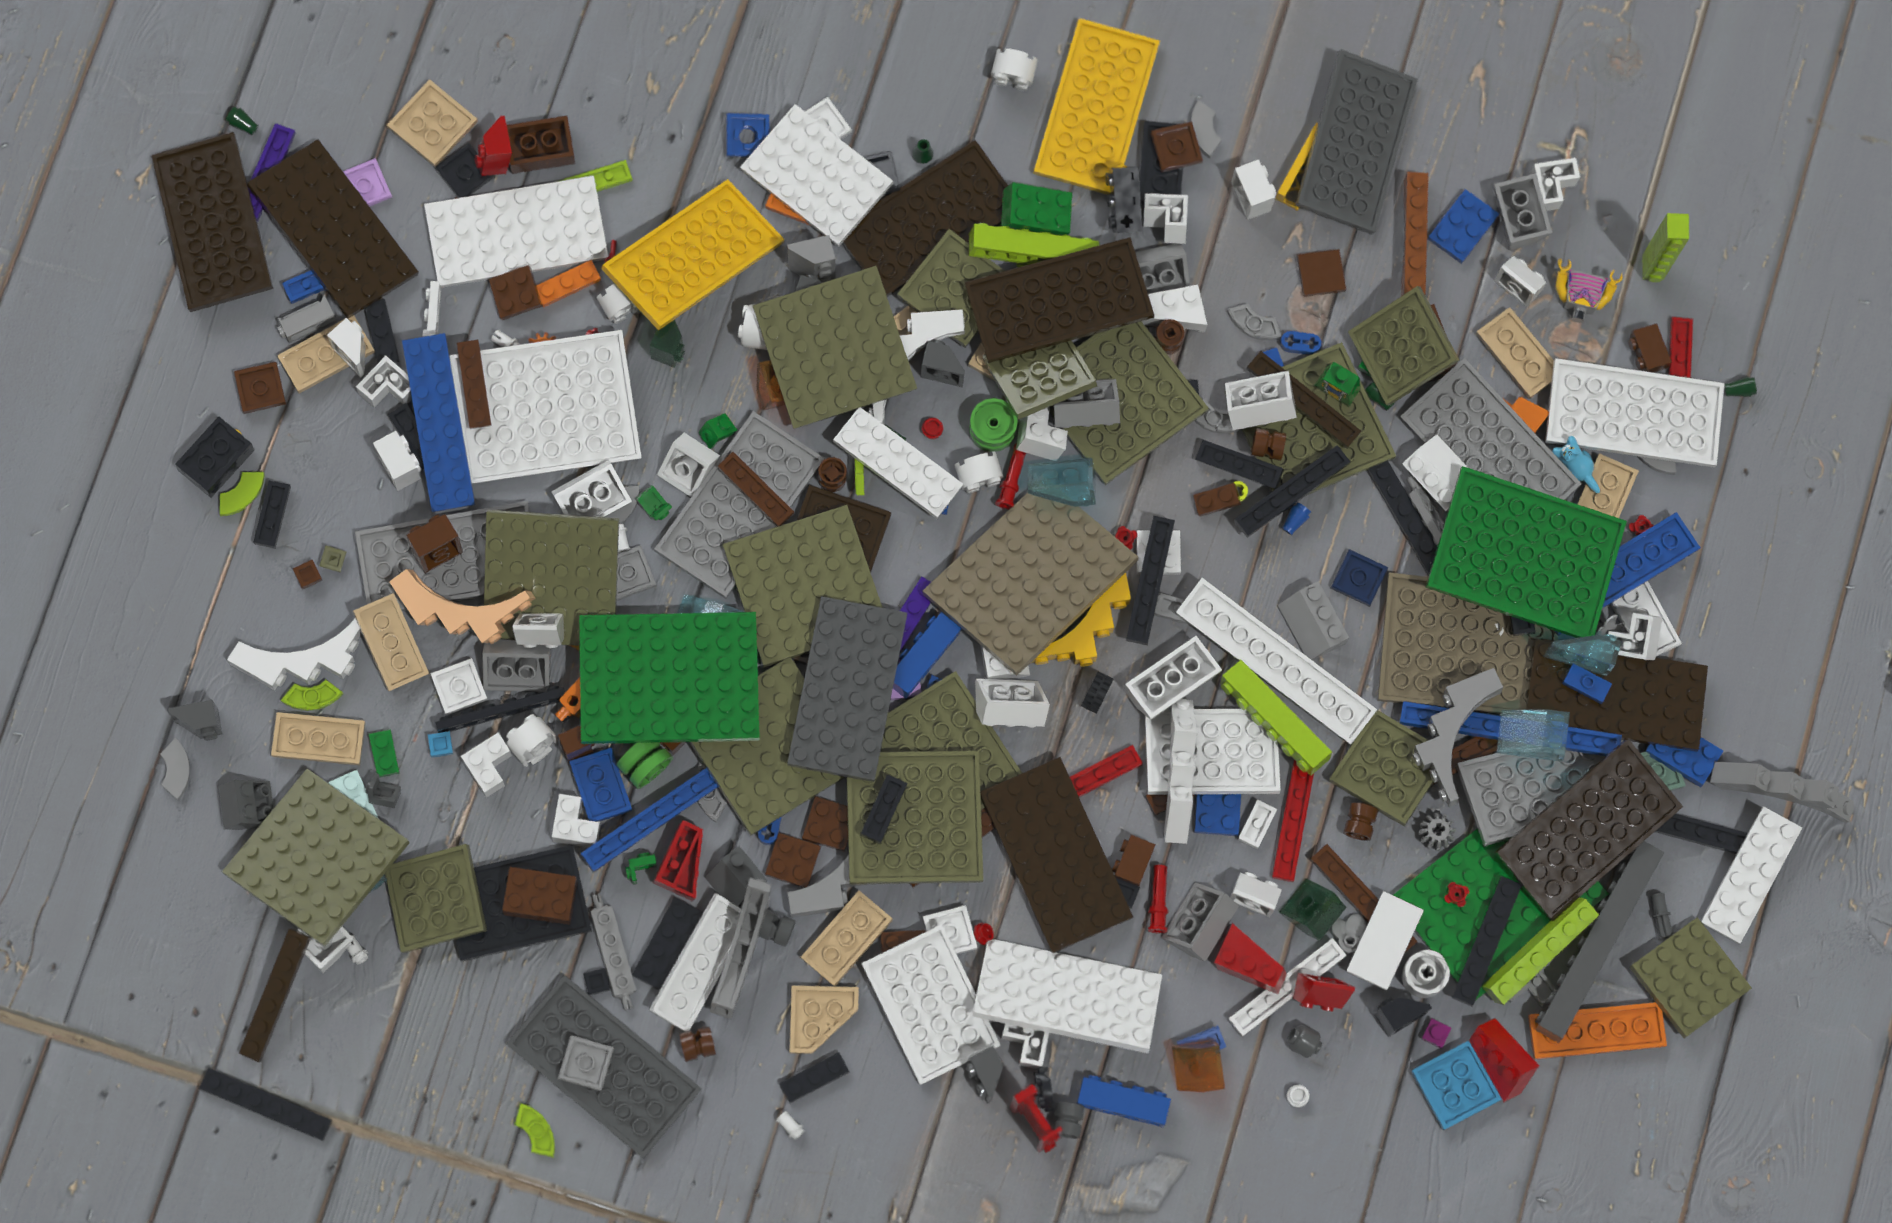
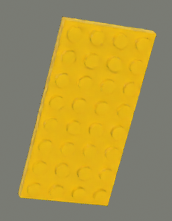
M1078 19L1033 174L1096 192L1110 194V186H1106L1105 173H1109V168H1116L1119 164H1125L1160 40L1085 19Z
M727 179L604 263L601 269L659 331L782 245L785 239Z

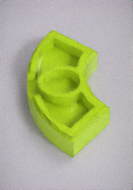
M855 459L856 494L859 496L865 495L864 465Z
M242 472L241 480L235 488L229 492L220 493V516H230L246 509L260 494L264 484L265 473Z
M326 679L314 687H301L294 683L281 699V702L297 710L313 711L333 704L343 695V692Z
M520 1103L515 1126L523 1129L529 1135L532 1143L531 1152L554 1158L555 1140L548 1122L537 1110Z

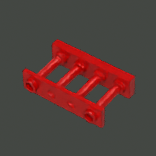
M1032 1084L1013 1097L1009 1108L1014 1115L1020 1113L1025 1116L1040 1140L1036 1150L1038 1153L1043 1150L1047 1153L1057 1146L1055 1142L1061 1138L1060 1135L1063 1130L1061 1126L1055 1130L1052 1129L1035 1103L1038 1091Z

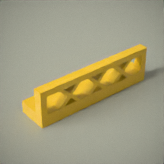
M1317 122L1275 198L1297 211L1300 207L1288 200L1286 196L1289 192L1295 190L1299 193L1301 185L1298 183L1297 176L1305 172V169H1301L1303 165L1306 168L1307 158L1309 157L1318 125Z

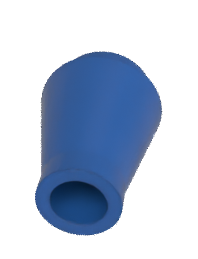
M1299 502L1295 506L1292 505L1282 529L1288 534L1293 535L1310 518L1311 511Z

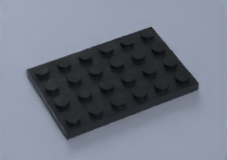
M573 845L474 867L487 931L458 938L456 943L460 961L464 962L592 932ZM509 868L576 876L578 882L571 924L505 916L502 910Z

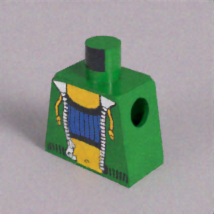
M1332 362L1324 369L1314 386L1350 407L1360 391V377L1336 362Z

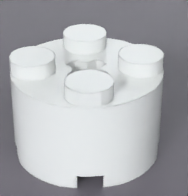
M997 49L991 76L995 79L994 83L1001 86H1007V83L1014 84L1016 89L1026 91L1028 86H1031L1033 83L1038 59L1034 56L1033 60L1029 59L1028 53L1014 49H1005L1004 52H1001V49Z
M616 284L605 289L607 294L603 297L601 294L597 296V300L609 321H614L615 324L626 319L625 315L632 311L634 314L640 312Z
M744 305L742 312L744 324L739 326L738 331L741 345L748 348L767 350L753 305Z
M992 452L991 456H988V453H983L964 460L965 464L961 466L959 462L955 464L959 481L963 483L962 490H966L967 494L979 491L982 485L987 484L988 488L999 485L1001 478H1003L996 452Z
M534 714L529 715L524 720V724L518 729L513 728L506 735L509 739L507 742L508 748L525 767L528 766V762L536 764L552 750L550 747L552 742L556 744L558 741L557 735L541 717H536Z
M1423 950L1415 953L1405 963L1402 970L1404 988L1419 998H1430L1437 995L1445 987L1450 976L1449 967L1443 956L1432 950ZM1424 970H1427L1428 978L1423 977L1422 972Z

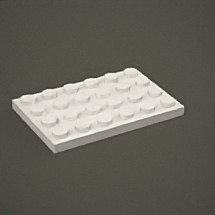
M796 104L740 167L744 173L773 194L824 236L829 235L830 240L838 247L893 184V180Z
M1166 709L1152 720L1145 716L1148 795L1168 794L1171 749L1170 709ZM1194 709L1197 736L1194 750L1195 770L1192 794H1280L1278 742L1271 740L1266 730L1261 725L1258 726L1254 723L1247 710Z
M942 924L861 963L920 1085L968 1062L969 1057L991 1046H994V1048L1000 1046L989 1020L972 1017L976 993Z

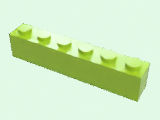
M1666 214L1642 255L1643 279H1649L1650 282H1660L1665 279L1689 240V214Z
M986 223L974 224L969 235V256L1028 265L1099 246V241H1094L1090 238L1080 239L1069 235L1059 236L1048 232H1031L1027 229L1016 230L1010 229L1007 226L995 227L989 226Z
M1242 660L1222 675L1220 684L1223 691L1228 695L1231 694L1236 699L1237 705L1242 710H1247L1250 713L1254 723L1258 726L1261 725L1266 730L1268 737L1273 741H1277L1282 746L1283 752L1289 757L1292 756L1297 761V766L1303 772H1307L1311 776L1330 760L1332 751Z
M1578 898L1553 921L1551 920L1481 987L1495 1003L1505 1005L1593 922L1599 914L1585 898Z

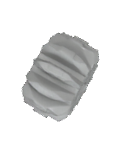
M1434 813L1433 818L1427 815L1425 817L1426 822L1421 821L1420 826L1423 829L1419 830L1418 834L1425 835L1421 839L1422 843L1430 842L1427 846L1428 849H1431L1433 844H1435L1436 850L1439 851L1441 845L1444 848H1448L1449 842L1454 841L1455 838L1451 834H1454L1456 829L1449 828L1454 822L1453 820L1446 822L1447 815L1444 814L1439 819V814ZM1435 827L1439 828L1438 831H1442L1439 836L1435 835L1436 832L1433 833Z

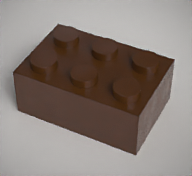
M568 116L507 125L512 150L510 159L512 174L575 164Z
M446 514L432 517L429 523L422 527L421 525L415 526L407 534L411 550L425 574L463 553L459 537Z
M510 867L502 910L505 916L570 925L578 882L576 876Z

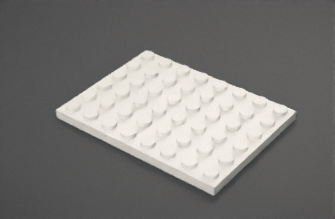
M622 330L481 350L492 425L489 427L470 429L459 355H450L472 484L596 466L607 460L610 463L642 459Z

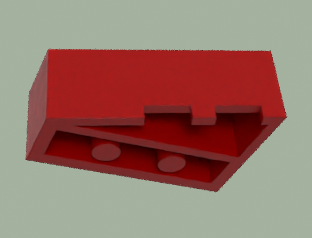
M685 820L679 823L652 882L692 902L696 899L703 835L702 828Z
M1232 923L1214 962L1217 969L1279 994L1287 976L1284 967Z
M1496 1018L1479 1025L1469 1039L1503 1102L1520 1095L1539 1068V1064Z

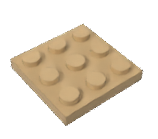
M429 79L387 124V128L436 167L475 126L478 119Z

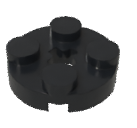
M1047 1066L1040 1067L1038 1072H1033L1035 1086L1037 1085L1040 1089V1094L1036 1095L1037 1104L1044 1112L1054 1111V1107L1049 1106V1103H1054L1051 1080L1044 1073L1049 1071Z

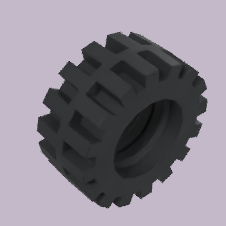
M1098 671L1081 706L1097 714L1114 679Z

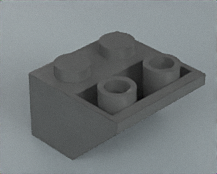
M233 780L218 786L224 830L258 828L274 809L270 781Z
M994 1046L969 1057L966 1068L970 1079H975L978 1084L976 1090L981 1100L985 1099L987 1104L992 1102L1003 1068V1064Z

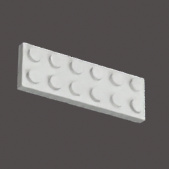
M861 407L856 410L833 439L836 445L936 519H938L963 486L962 482Z
M1763 806L1701 919L1702 924L1741 944L1802 827Z
M718 894L713 895L649 1011L684 1032L690 1030L724 969L741 914V908Z

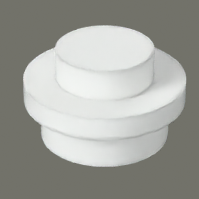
M1294 1085L1287 1092V1100L1294 1107H1302L1309 1100V1092L1302 1085Z

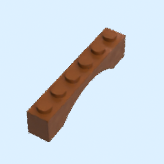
M1407 172L1404 179L1403 193L1405 238L1401 296L1417 286L1421 287L1426 295L1428 173Z

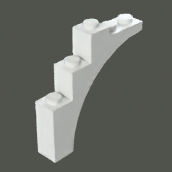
M963 310L911 313V319H907L908 332H912V334L900 335L908 361L917 352L927 347L928 341L933 342V340H942L947 337L965 334ZM887 399L874 403L873 407L869 408V414L882 424H884Z
M355 618L341 633L324 644L290 653L268 652L238 642L227 661L231 666L274 691L277 686L281 687L285 682L286 672L308 685L312 680L315 681L321 672L320 667L344 679L346 675L349 676L355 667V660L349 653H353L359 645L358 639L362 632Z
M1181 699L1170 706L1171 749L1164 837L1165 842L1187 844L1193 804L1192 784L1195 770L1194 750L1197 725L1196 719H1194L1193 700Z

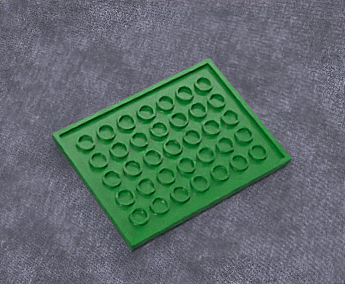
M1462 466L1426 588L1591 643L1594 640L1627 521Z
M756 612L579 615L581 744L758 741L760 739Z
M1478 828L1393 894V896L1424 910L1415 928V933L1429 950L1443 956L1449 967L1450 976L1456 983L1459 981L1500 877L1503 876L1519 883L1495 853L1508 840L1484 846ZM1597 881L1579 898H1585L1594 907L1609 894ZM1451 882L1469 888V894L1465 898L1466 904L1463 907H1458L1457 904L1452 902L1447 903L1444 899L1445 895L1448 894V885ZM1521 886L1482 985L1551 921L1523 886ZM1482 987L1479 990L1476 1000L1486 993V991Z

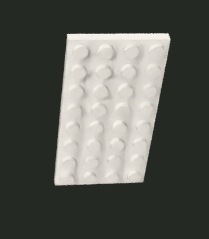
M594 176L424 204L437 281L440 282L441 288L489 280L527 265L531 267L532 272L583 264L590 260L592 262L602 261L608 257Z
M1555 358L1553 362L1545 443L1566 445L1568 437L1574 436L1579 448L1716 467L1724 383Z
M992 939L987 942L972 1017L1149 1053L1162 974L1057 952L1052 954L1051 951Z

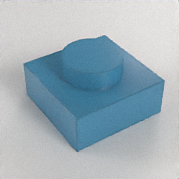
M450 731L428 735L431 758L453 755Z

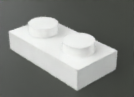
M1257 799L1238 840L1258 850L1277 809Z

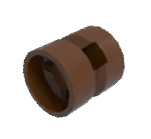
M1172 319L1164 320L1159 324L1155 340L1167 355L1174 354L1180 349L1184 338V328L1178 321Z
M1256 428L1251 455L1258 457L1268 455L1269 459L1281 461L1286 433L1274 431L1270 434L1266 429Z
M835 457L823 460L818 470L821 488L829 492L841 490L845 486L847 476L844 462Z
M1351 803L1348 812L1351 820H1347L1345 824L1344 835L1357 840L1371 841L1373 826L1371 824L1376 822L1378 809L1363 803Z
M710 1026L697 1029L696 1033L688 1031L679 1034L685 1062L696 1060L699 1055H702L704 1058L716 1055Z

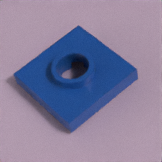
M727 113L726 157H749L769 135V114ZM749 129L753 131L755 139L751 144L741 142L739 135L742 130Z

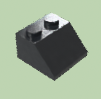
M1389 997L1380 1003L1377 1007L1378 1011L1374 1015L1387 1036L1390 1037L1426 1015L1432 1007L1430 1004L1397 997L1394 1000L1392 997Z

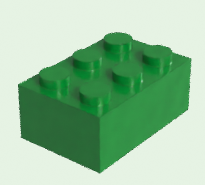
M1012 182L1003 190L1001 226H1007L1010 229L1016 230L1027 229L1038 233L1048 232L1059 236L1069 235L1072 193Z

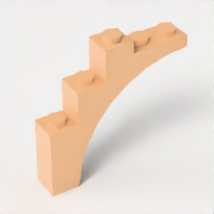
M411 569L404 570L389 581L418 625L429 626L438 620V616L449 634L458 635L468 631L470 625L481 643L494 644L502 638L501 634L505 632L501 623L507 624L513 620V615L519 610L521 612L525 611L532 605L531 602L536 599L531 591H523L509 600L494 605L466 606L450 601L434 592Z

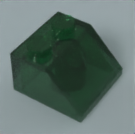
M674 319L659 331L658 329L656 330L650 343L651 359L675 368L677 362L681 363L685 354L683 350L684 344Z
M1306 878L1279 913L1306 935L1320 941L1347 907L1333 891Z

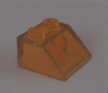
M1215 1039L1171 1046L1178 1091L1208 1092L1225 1089L1220 1047Z

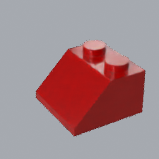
M500 116L484 134L481 145H478V155L475 156L476 168H480L481 176L507 173L512 150L505 116Z
M1298 973L1293 999L1300 1002L1302 1007L1313 1008V1005L1321 1006L1320 1009L1333 1011L1334 1008L1342 1009L1354 993L1355 987L1336 978Z

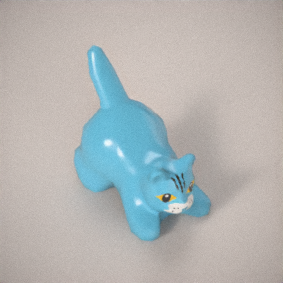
M1574 436L1568 437L1565 446L1553 448L1552 452L1579 481L1586 482L1595 493H1600V488L1592 476L1594 471L1593 460L1588 452L1581 451Z

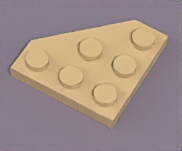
M792 986L790 1054H813L858 1011L859 987Z

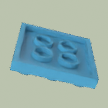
M1470 1041L1411 1071L1443 1131L1502 1100Z

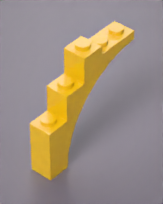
M1126 573L1092 604L1087 615L1072 631L1061 639L1052 642L1031 663L1043 665L1047 664L1048 660L1054 659L1062 662L1069 660L1073 656L1074 665L1080 664L1081 667L1092 665L1097 659L1094 636L1097 635V638L1108 637L1114 630L1110 607L1123 609L1130 604L1131 596Z

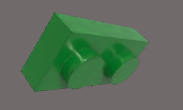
M391 729L369 734L376 773L379 774V778L400 774Z

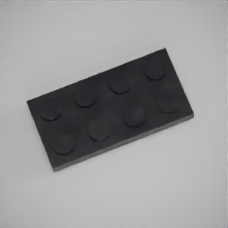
M1144 121L1139 176L1141 204H1145V193L1181 195L1183 168L1161 172L1150 134L1153 130L1178 124Z
M674 897L632 976L660 991L704 912Z

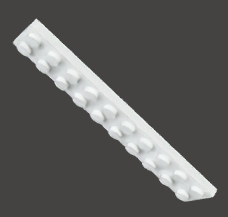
M1201 578L1176 611L1177 615L1238 661L1242 660L1254 673L1350 745L1377 711L1376 708L1203 578Z

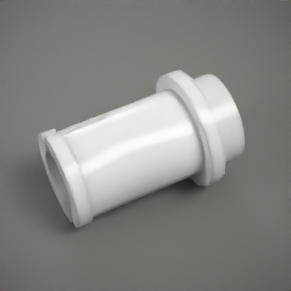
M499 329L494 333L501 339L494 335L491 338L492 342L501 347L520 345L516 338H510Z
M619 524L618 553L630 549L626 536L627 528L624 527V524Z
M351 935L354 939L347 947V950L352 956V961L359 965L368 959V952L363 950L355 936Z
M787 1111L777 1118L776 1121L790 1134L789 1138L796 1140L804 1133L803 1125H799Z

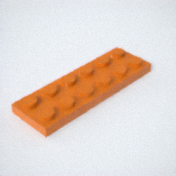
M1656 1002L1578 1010L1560 1043L1536 1031L1538 1023L1535 1021L1539 1014L1528 1015L1534 1060L1667 1046L1663 1013Z

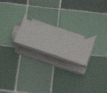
M324 295L321 302L317 301L283 317V320L278 318L280 326L277 328L282 338L287 337L289 343H292L337 321Z

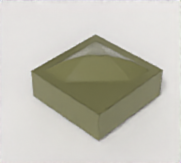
M325 545L319 566L341 572L347 552Z

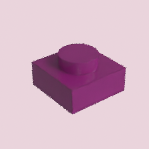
M1431 1018L1421 1039L1442 1049L1452 1028Z

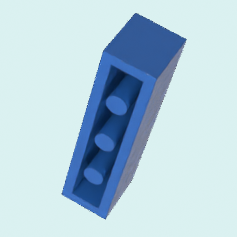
M942 612L938 617L933 616L926 624L928 629L924 633L919 632L913 640L914 646L910 650L906 648L899 657L901 661L897 665L893 689L905 699L908 698L961 632L962 628Z
M1093 1075L1083 1078L1077 1104L1084 1106L1086 1109L1159 1127L1165 1126L1171 1101L1170 1098H1166L1167 1094L1154 1091L1153 1094L1146 1093L1144 1088L1132 1086L1131 1089L1123 1087V1083L1110 1080V1083L1102 1082V1078Z

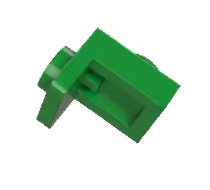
M726 413L708 420L698 433L709 449H711L719 441L734 435L737 428Z
M653 485L635 498L649 518L655 521L664 519L672 508L671 504L664 500Z
M641 853L637 855V858L628 859L629 866L625 867L627 879H632L633 885L638 884L635 871L657 867L655 854Z

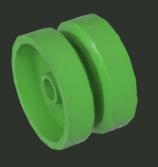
M996 398L985 399L976 405L972 411L969 425L970 437L976 446L984 451L997 452L1002 451L1012 443L1015 438L1018 420L1010 405L1006 401Z
M636 743L618 761L617 767L624 775L631 774L630 782L636 789H641L649 784L672 762L673 756L666 748L659 749L660 743Z

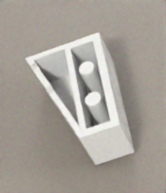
M1198 285L1148 294L1154 318L1141 321L1145 326L1158 327L1164 320L1172 319L1178 321L1184 330H1198V332L1205 333L1207 321Z

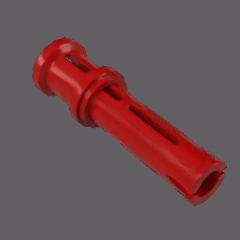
M1014 444L1005 480L1000 483V495L995 501L996 506L1007 510L1014 507V497L1019 491L1018 479L1026 455L1025 452L1016 450L1017 444Z
M1154 865L1152 906H1150L1148 911L1151 914L1148 932L1167 933L1166 915L1168 914V909L1166 907L1168 866Z

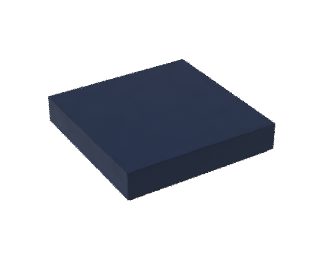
M1349 549L1330 589L1370 607L1388 567Z

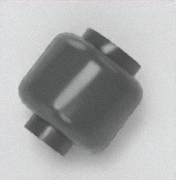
M1303 1024L1294 1027L1287 1039L1290 1049L1306 1058L1314 1053L1317 1054L1322 1047L1320 1033Z

